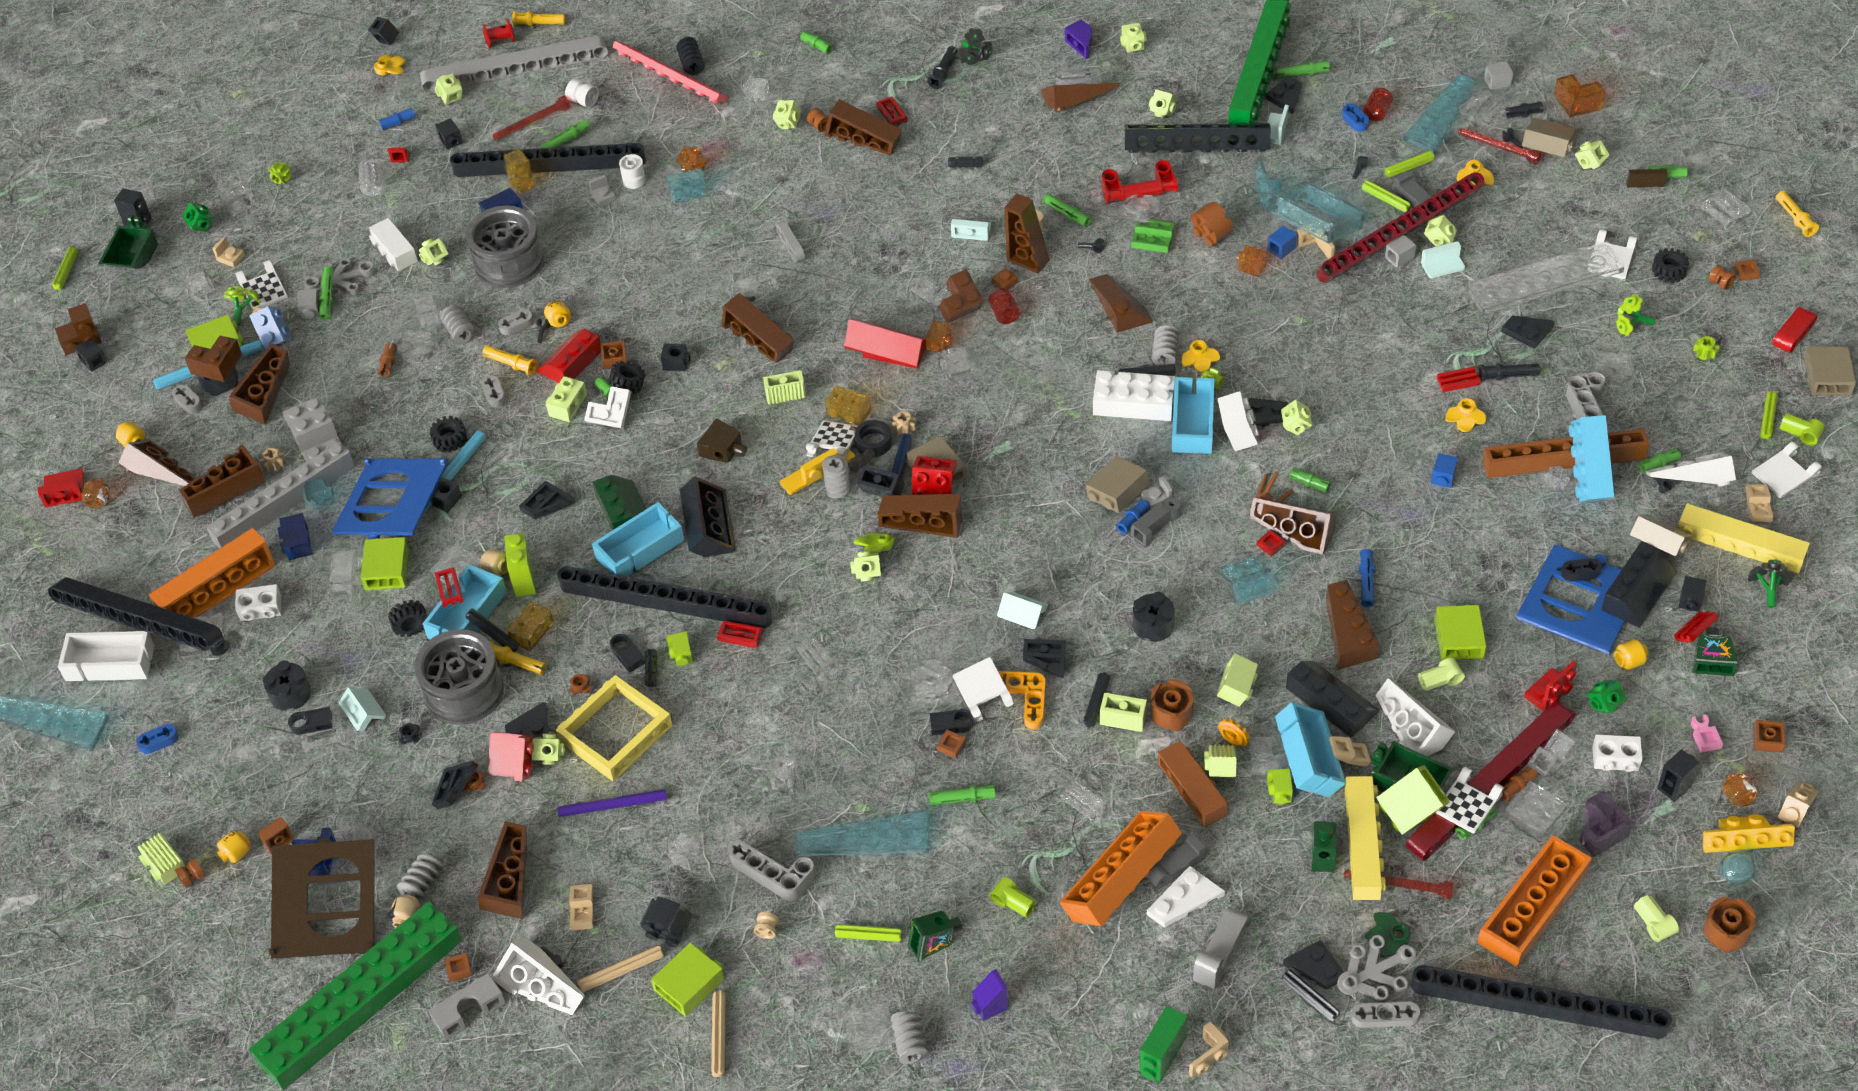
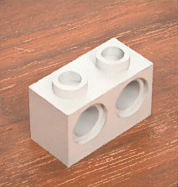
M277 584L236 590L235 610L240 621L281 616L282 596Z
M1595 735L1592 747L1594 769L1606 771L1624 770L1627 772L1639 771L1642 762L1640 737Z

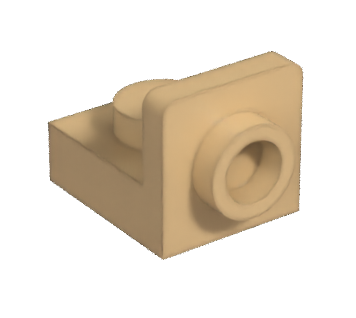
M224 237L213 247L216 260L234 268L245 257L243 250L230 246L227 238Z

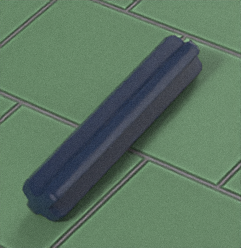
M906 433L901 435L892 473L899 474L901 478L912 441L911 434Z

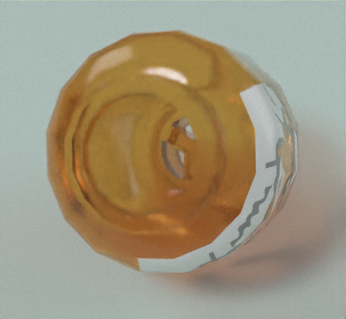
M100 478L88 480L84 484L81 499L87 507L98 509L107 503L110 487Z
M1733 773L1727 776L1722 787L1726 797L1735 806L1745 807L1750 805L1755 800L1757 793L1753 782L1746 774Z

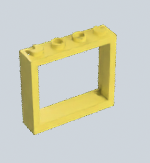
M615 675L606 681L595 694H592L581 707L577 708L566 721L562 722L556 729L557 737L561 738V743L565 744V747L614 782L673 725L670 713ZM619 692L653 716L654 719L608 761L572 734Z

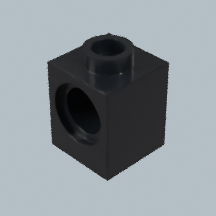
M377 17L368 29L379 43L391 45L400 33L389 19Z
M451 118L435 125L438 138L447 150L463 143L460 130Z
M91 338L74 348L79 360L91 372L107 363L103 350Z
M663 344L660 357L663 370L686 371V366L690 364L691 354L687 352L686 344Z
M442 477L431 498L432 506L448 513L462 497L458 483Z
M1685 576L1678 608L1700 612L1706 580Z

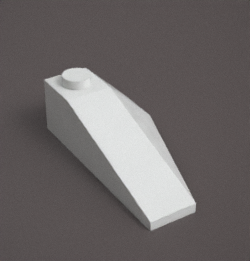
M1723 452L1696 457V462L1693 460L1681 461L1678 463V467L1666 465L1646 471V475L1650 477L1712 483L1718 486L1729 485L1730 481L1736 480L1732 456Z
M525 936L510 945L491 977L493 981L510 993L527 996L532 1001H541L549 1007L571 1015L576 1012L585 997L548 955Z

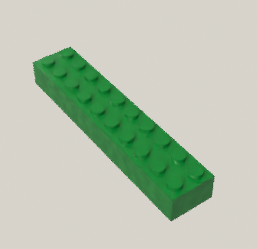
M1266 0L1229 107L1228 124L1256 123L1255 120L1259 118V108L1263 106V96H1266L1267 84L1271 82L1272 74L1270 73H1274V61H1278V49H1282V38L1286 37V27L1290 25L1291 17L1288 14L1291 12L1292 3H1289V0Z
M428 901L250 1047L249 1051L255 1062L282 1090H285L460 944L462 939L458 928Z

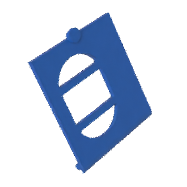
M365 458L366 466L343 508L332 533L368 535V539H379L380 535H414L446 470L448 459ZM388 473H402L409 478L408 481H373ZM368 488H406L396 506H358ZM355 513H391L385 518L372 522L361 521L355 517Z
M1554 544L1519 609L1516 619L1603 653L1610 654L1611 648L1625 621L1602 611L1601 608L1606 592L1621 572V569L1606 564V556L1597 554L1594 559L1602 564L1600 575L1597 578L1601 587L1584 580L1567 581L1561 576V571H1558L1562 569L1563 564L1566 561L1589 559V557ZM1555 577L1599 594L1592 610L1587 611L1544 594L1551 578ZM1541 601L1582 616L1584 619L1568 621L1554 617L1545 610Z

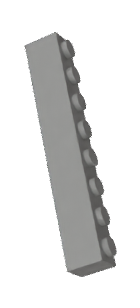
M338 441L212 522L206 528L213 543L220 549L251 528H254L255 531L259 530L355 467L350 452Z

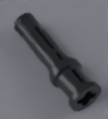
M954 46L947 48L938 66L934 67L933 74L927 80L929 86L934 89L941 88L943 80L948 76V69L958 53L957 49L954 51Z
M1496 363L1493 366L1480 364L1478 374L1481 382L1488 379L1501 381L1507 377L1539 376L1540 366L1539 363L1503 366L1500 363Z

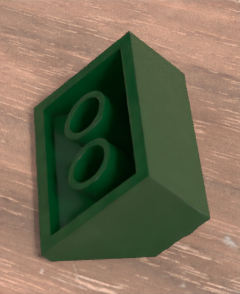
M608 475L592 481L596 498L611 530L616 529L646 510L632 480Z

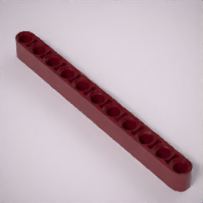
M1478 172L1467 175L1326 260L1316 272L1317 279L1323 283L1330 282L1386 248V244L1403 234L1406 236L1429 222V220L1434 219L1472 196L1484 184L1483 175ZM1354 251L1358 252L1360 256L1355 255ZM1339 260L1343 261L1345 265L1340 264ZM1324 269H1327L1330 274H1327Z
M1556 700L1476 774L1467 785L1488 796L1495 784L1504 787L1511 777L1517 775L1571 724L1576 713ZM1435 813L1410 836L1405 844V848L1422 861H1425L1455 833V829L1459 826Z

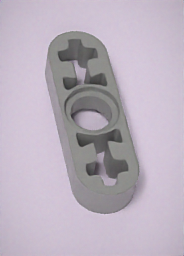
M787 222L776 223L777 233L794 262L797 263L805 260L803 249Z
M1413 1002L1361 1003L1355 1005L1352 1009L1351 1020L1355 1026L1360 1028L1413 1026L1419 1020L1420 1008ZM1387 1010L1391 1012L1392 1017L1390 1019H1383L1380 1017L1379 1012ZM1407 1010H1409L1410 1013L1413 1014L1412 1017H1408V1015L1406 1014ZM1372 1011H1375V1019H1372ZM1359 1012H1363L1364 1016H1366L1365 1019H1361Z

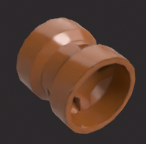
M814 108L809 112L807 121L819 132H825L828 116L819 108Z
M1718 264L1711 271L1708 280L1714 284H1719L1720 288L1727 290L1733 284L1736 274L1726 271L1725 267Z
M195 858L188 861V865L185 867L180 866L175 870L185 888L191 886L193 881L201 880L206 876Z

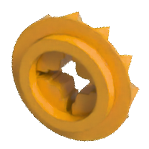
M1228 718L1219 723L1218 728L1221 735L1230 744L1245 747L1250 742V735L1246 732V728L1241 726V723L1238 724L1234 719L1230 720Z

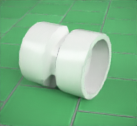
M574 78L568 83L565 95L568 100L590 108L596 103L599 91L596 86Z
M635 154L622 157L619 165L623 185L630 189L643 186L646 178L642 158Z

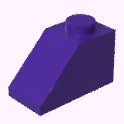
M1080 19L1065 27V42L1085 59L1089 58L1092 28Z
M996 969L992 970L972 991L973 1001L971 1002V1007L976 1015L980 1014L983 1021L1008 1010L1007 986Z

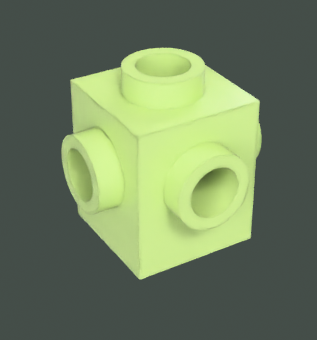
M1134 23L1122 26L1120 40L1121 45L1125 46L1127 53L1143 50L1147 37L1145 31L1142 32L1140 24Z
M453 73L442 75L437 79L435 92L447 105L461 99L462 86L459 79H456Z
M1155 90L1154 97L1152 96L1149 102L1150 111L1155 112L1154 116L1164 118L1165 115L1171 117V114L1176 109L1175 100L1177 96Z
M794 100L778 101L776 110L773 113V119L782 129L796 128L800 119L801 109Z
M1601 140L1592 143L1590 141L1585 142L1580 146L1581 149L1575 153L1583 169L1591 167L1595 169L1610 156Z
M1442 215L1429 220L1424 234L1437 247L1452 243L1457 229Z
M431 238L422 243L423 247L418 249L421 260L427 263V265L434 263L436 266L444 261V256L449 254L445 244L439 238L434 241Z
M1294 400L1281 409L1283 426L1287 431H1291L1298 436L1312 426L1309 407L1301 402Z
M870 551L857 552L858 555L854 556V561L850 562L852 574L856 573V579L861 578V581L873 580L874 576H881L878 553L870 554ZM863 564L869 565L867 568L862 567Z
M543 734V737L533 738L532 760H542V764L553 765L555 761L561 759V756H564L565 744L561 743V738H556V734ZM547 746L551 748V752L547 750Z

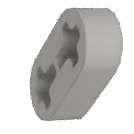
M523 309L500 319L498 322L500 333L512 335L530 327L533 324V316L529 310Z
M494 375L484 377L482 379V387L489 405L495 408L502 406L505 403V396L499 379Z
M179 385L173 389L172 394L175 401L187 413L195 414L202 409L199 397L188 386Z

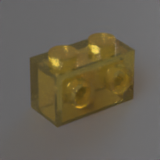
M517 149L505 154V169L509 175L508 182L511 188H515L518 194L534 188L530 163L522 150Z
M836 385L825 400L826 414L851 424L860 425L871 412L870 397Z
M530 601L521 610L516 620L508 626V635L520 644L519 647L531 652L554 624L551 610Z

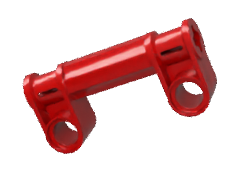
M1161 160L1155 164V180L1121 185L1118 173L1115 170H1104L1102 172L1101 189L1105 204L1117 200L1122 202L1129 199L1162 195L1165 192L1174 191V193L1178 192L1177 178L1174 175L1170 162Z

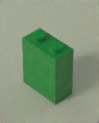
M1166 1005L1140 1049L1139 1072L1145 1078L1161 1082L1186 1039L1187 1015Z

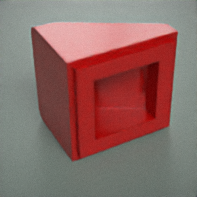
M406 147L387 149L391 163L409 162L410 152Z

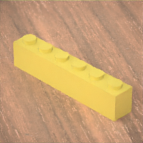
M1686 504L1678 525L1679 529L1693 535L1691 539L1764 563H1768L1769 560H1779L1785 564L1787 571L1798 574L1810 544L1809 542L1690 504Z
M1372 776L1346 777L1345 801L1353 900H1380L1381 891H1385V877H1381L1380 873L1384 872V860L1379 858V853H1382V840H1378L1377 835L1381 834L1380 821H1376V817H1379V803L1374 802V799L1378 797L1377 785H1373Z

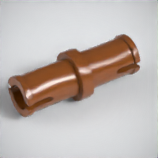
M390 342L386 343L384 352L380 357L381 364L378 374L383 377L385 371V377H389L391 367L395 363L394 356L397 346L394 343L391 344V348H389Z
M1528 766L1519 775L1511 777L1509 783L1504 786L1500 799H1504L1507 802L1516 793L1524 791L1526 785L1538 777L1536 770Z

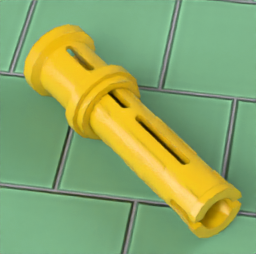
M513 11V26L528 25V27H531L533 24L565 25V14H533L531 11L527 13Z
M1781 191L1776 195V200L1791 215L1795 226L1801 228L1805 237H1810L1818 231L1819 225L1810 219L1809 213L1803 212L1786 191Z
M486 345L483 349L484 357L508 364L516 371L521 370L526 372L527 375L532 376L537 370L538 362L536 359H527L522 354L513 355L490 345Z
M489 641L493 647L496 660L500 664L510 663L539 675L544 674L545 670L538 668V666L546 668V662L512 652V649L508 646L501 647L495 645L493 641Z

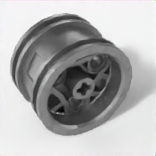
M497 206L479 213L469 223L466 230V239L472 254L476 275L483 283L495 288H513L531 281L538 275L544 263V256L538 240L536 222L529 212L515 206Z
M450 630L434 636L419 650L414 666L416 678L422 689L428 710L438 720L453 725L470 724L487 717L499 705L504 692L503 679L497 666L493 647L484 636L470 630Z

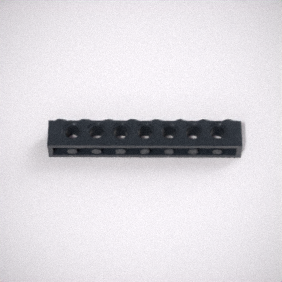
M1270 123L1125 124V150H1128L1130 153H1137L1139 150H1146L1149 153L1157 152V150H1164L1168 153L1175 152V150H1182L1183 152H1193V150H1201V152H1211V150H1219L1220 152H1229L1230 150H1237L1238 152H1247L1248 150L1264 152L1266 149H1270L1271 127ZM1179 135L1184 137L1181 142L1175 141L1174 138ZM1196 135L1202 137L1199 142L1193 141L1192 138ZM1214 135L1220 137L1216 142L1211 141V137ZM1232 135L1238 136V139L1234 142L1229 140V137ZM1250 135H1255L1256 139L1254 141H1248L1247 137ZM1146 136L1148 139L1145 142H1140L1138 138ZM1164 136L1166 139L1163 142H1158L1156 138Z

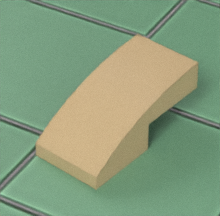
M1746 484L1747 505L1751 522H1772L1773 513L1770 506L1771 495L1768 486L1764 484Z
M1331 736L1329 738L1334 757L1348 764L1366 767L1371 762L1365 744L1352 743L1350 737Z
M593 885L570 886L571 931L593 929Z

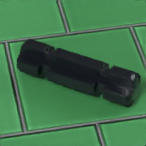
M949 157L948 167H983V157H958V159L956 157Z
M647 649L645 652L644 682L649 687L656 685L657 651L655 649Z

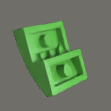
M1139 218L1135 226L1131 248L1168 253L1175 223Z

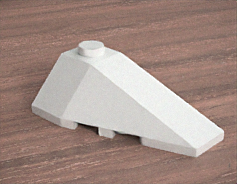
M1389 678L1376 694L1385 715L1388 716L1392 724L1393 731L1400 740L1399 744L1429 756L1442 750L1455 733L1443 720Z

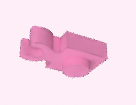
M1703 715V723H1699L1696 717H1692L1693 737L1700 753L1722 749L1723 743L1716 727L1708 726V716Z

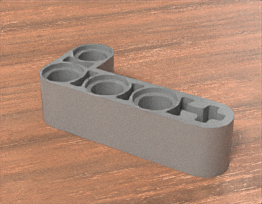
M1591 372L1572 376L1569 379L1566 397L1577 419L1581 417L1603 416L1595 398L1600 397L1603 393L1606 380L1603 374Z
M734 841L728 847L730 863L735 869L789 902L797 901L815 880L814 864L810 858L801 857L787 869L743 841Z
M1230 907L1226 909L1206 950H1201L1197 956L1194 965L1193 981L1212 989L1217 988L1247 928L1250 919L1249 915Z

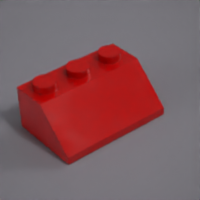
M585 328L573 333L537 369V372L557 383H560L564 376L575 379L601 353L599 335Z

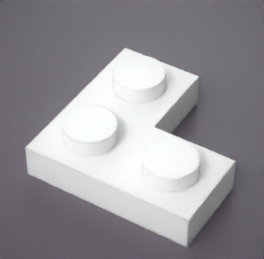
M611 387L607 405L588 402L584 421L623 429L631 391Z

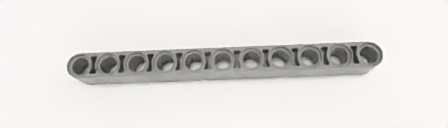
M592 36L426 69L420 74L421 84L425 92H435L437 79L442 75L453 73L455 78L459 79L461 86L601 59L607 56L608 49L603 36Z

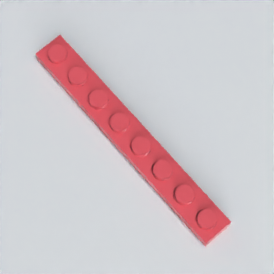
M614 41L612 47L618 50V54L625 57L630 56V60L636 63H644L643 66L647 69H656V73L666 77L668 75L670 77L669 80L675 83H683L682 86L686 89H695V93L700 96H709L708 100L718 104L719 101L727 102L729 96L625 43Z

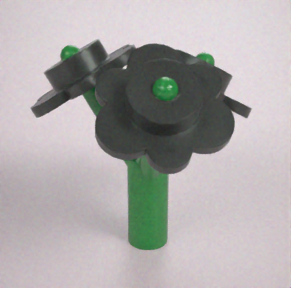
M970 28L964 35L965 40L961 42V46L966 49L960 51L959 55L963 63L966 62L972 65L975 61L979 60L978 50L980 51L981 59L988 60L992 54V43L985 41L983 46L980 47L985 39L982 35V30Z
M1769 560L1768 563H1762L1763 567L1757 566L1753 568L1747 579L1748 582L1761 581L1767 590V607L1769 608L1776 607L1777 586L1781 584L1788 586L1792 582V577L1786 572L1787 567L1779 560ZM1768 571H1770L1769 577L1771 578L1770 586L1763 578Z

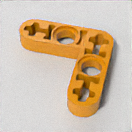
M998 671L1002 681L1005 680V686L1009 693L1025 694L1024 723L1029 729L1040 728L1044 721L1045 677L1035 672ZM1017 679L1021 683L1017 686H1012L1009 682ZM1035 697L1041 700L1038 704L1029 702L1031 698ZM1032 711H1033V712H1036V720H1035V721H1032V720H1031V719H1032Z

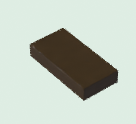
M1667 169L1629 170L1626 181L1627 188L1665 187L1668 174Z

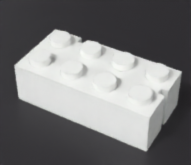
M1097 370L1093 396V415L1171 421L1175 376L1118 372V375H1115V372Z
M144 631L66 633L58 668L65 681H84L85 677L88 681L147 679L150 669L149 661L152 660L155 645L149 633Z

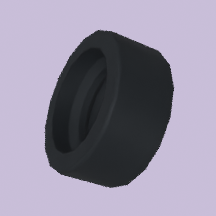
M865 421L854 432L856 448L864 456L879 457L886 454L892 446L891 429L883 421ZM871 433H878L885 437L881 442L875 444L862 441L863 437Z

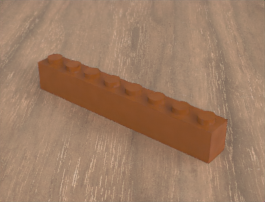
M1644 428L1608 433L1611 463L1646 459L1650 443ZM1573 437L1485 447L1482 464L1486 477L1492 478L1573 468L1576 465L1575 457H1572L1571 454Z

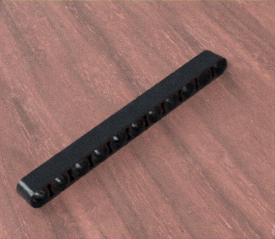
M625 143L455 153L450 157V162L455 176L471 177L620 168L619 162L626 155L635 154L640 156L643 165L646 163L642 144Z
M570 566L562 567L557 572L560 588L565 593L767 628L772 624L770 605L764 601Z
M64 577L48 588L49 596L57 603L202 651L209 650L223 639L222 631L214 624L68 577Z
M1427 965L1417 966L1413 971L1411 980L1412 990L1420 995L1656 1039L1666 1037L1672 1023L1671 1014L1667 1010ZM1465 987H1471L1474 990H1468ZM1489 991H1493V992H1495V993H1497V994H1496V995L1490 994ZM1512 996H1518V997H1520L1521 999H1516V998H1514V997H1512ZM1536 1000H1541L1544 1003H1538ZM1560 1004L1566 1005L1568 1008L1561 1007ZM1607 1013L1614 1014L1616 1017L1609 1016ZM1655 1022H1660V1023H1662L1664 1026H1660V1025L1656 1024Z

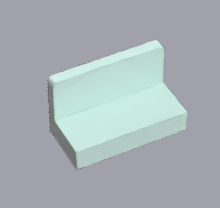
M1285 105L1283 114L1270 112L1267 122L1270 123L1271 127L1270 143L1281 145L1288 121L1289 105Z
M952 219L951 236L953 238L988 241L991 230L990 222Z
M1458 241L1423 250L1421 264L1429 278L1465 269V265L1459 257L1461 245Z
M1008 591L1003 594L997 615L1003 619L1035 629L1040 614L1046 612L1048 604Z
M348 687L338 702L357 731H364L371 719H385L386 717L380 705L366 688Z

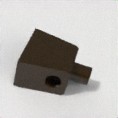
M717 418L697 442L700 457L724 463L730 462L734 455L744 457L747 452V446L742 445L740 432Z

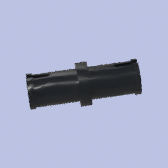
M1539 101L1506 107L1505 111L1509 112L1505 114L1508 119L1542 113L1544 109L1540 108L1543 107V103Z

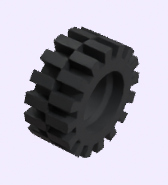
M1667 248L1664 251L1660 250L1654 257L1652 273L1654 272L1655 277L1658 276V280L1664 279L1666 283L1668 280H1670V283H1674L1675 280L1680 282V279L1683 280L1687 274L1689 266L1688 256L1685 257L1686 254L1684 252L1680 254L1681 250L1677 249V251H1674V248H1671L1670 251ZM1665 264H1672L1676 267H1669Z
M620 361V363L615 362V365H612L608 382L612 387L627 389L636 394L641 391L646 374L644 369H641L640 365L636 366L634 362L630 364V361H626V363L624 361Z
M446 416L442 417L443 420L438 418L436 420L437 423L433 422L432 427L429 429L434 447L437 450L440 449L441 452H444L445 449H447V452H451V449L456 451L457 446L461 448L463 446L462 443L465 444L467 439L462 420H459L458 417L453 419V416H449V419H446ZM447 432H454L450 436H442Z
M405 600L402 601V605L396 604L397 608L392 607V612L389 611L388 619L393 632L397 636L400 634L401 637H404L406 634L407 637H411L412 633L417 635V631H423V622L428 616L422 603H419L417 600L415 602L409 600V603H407Z

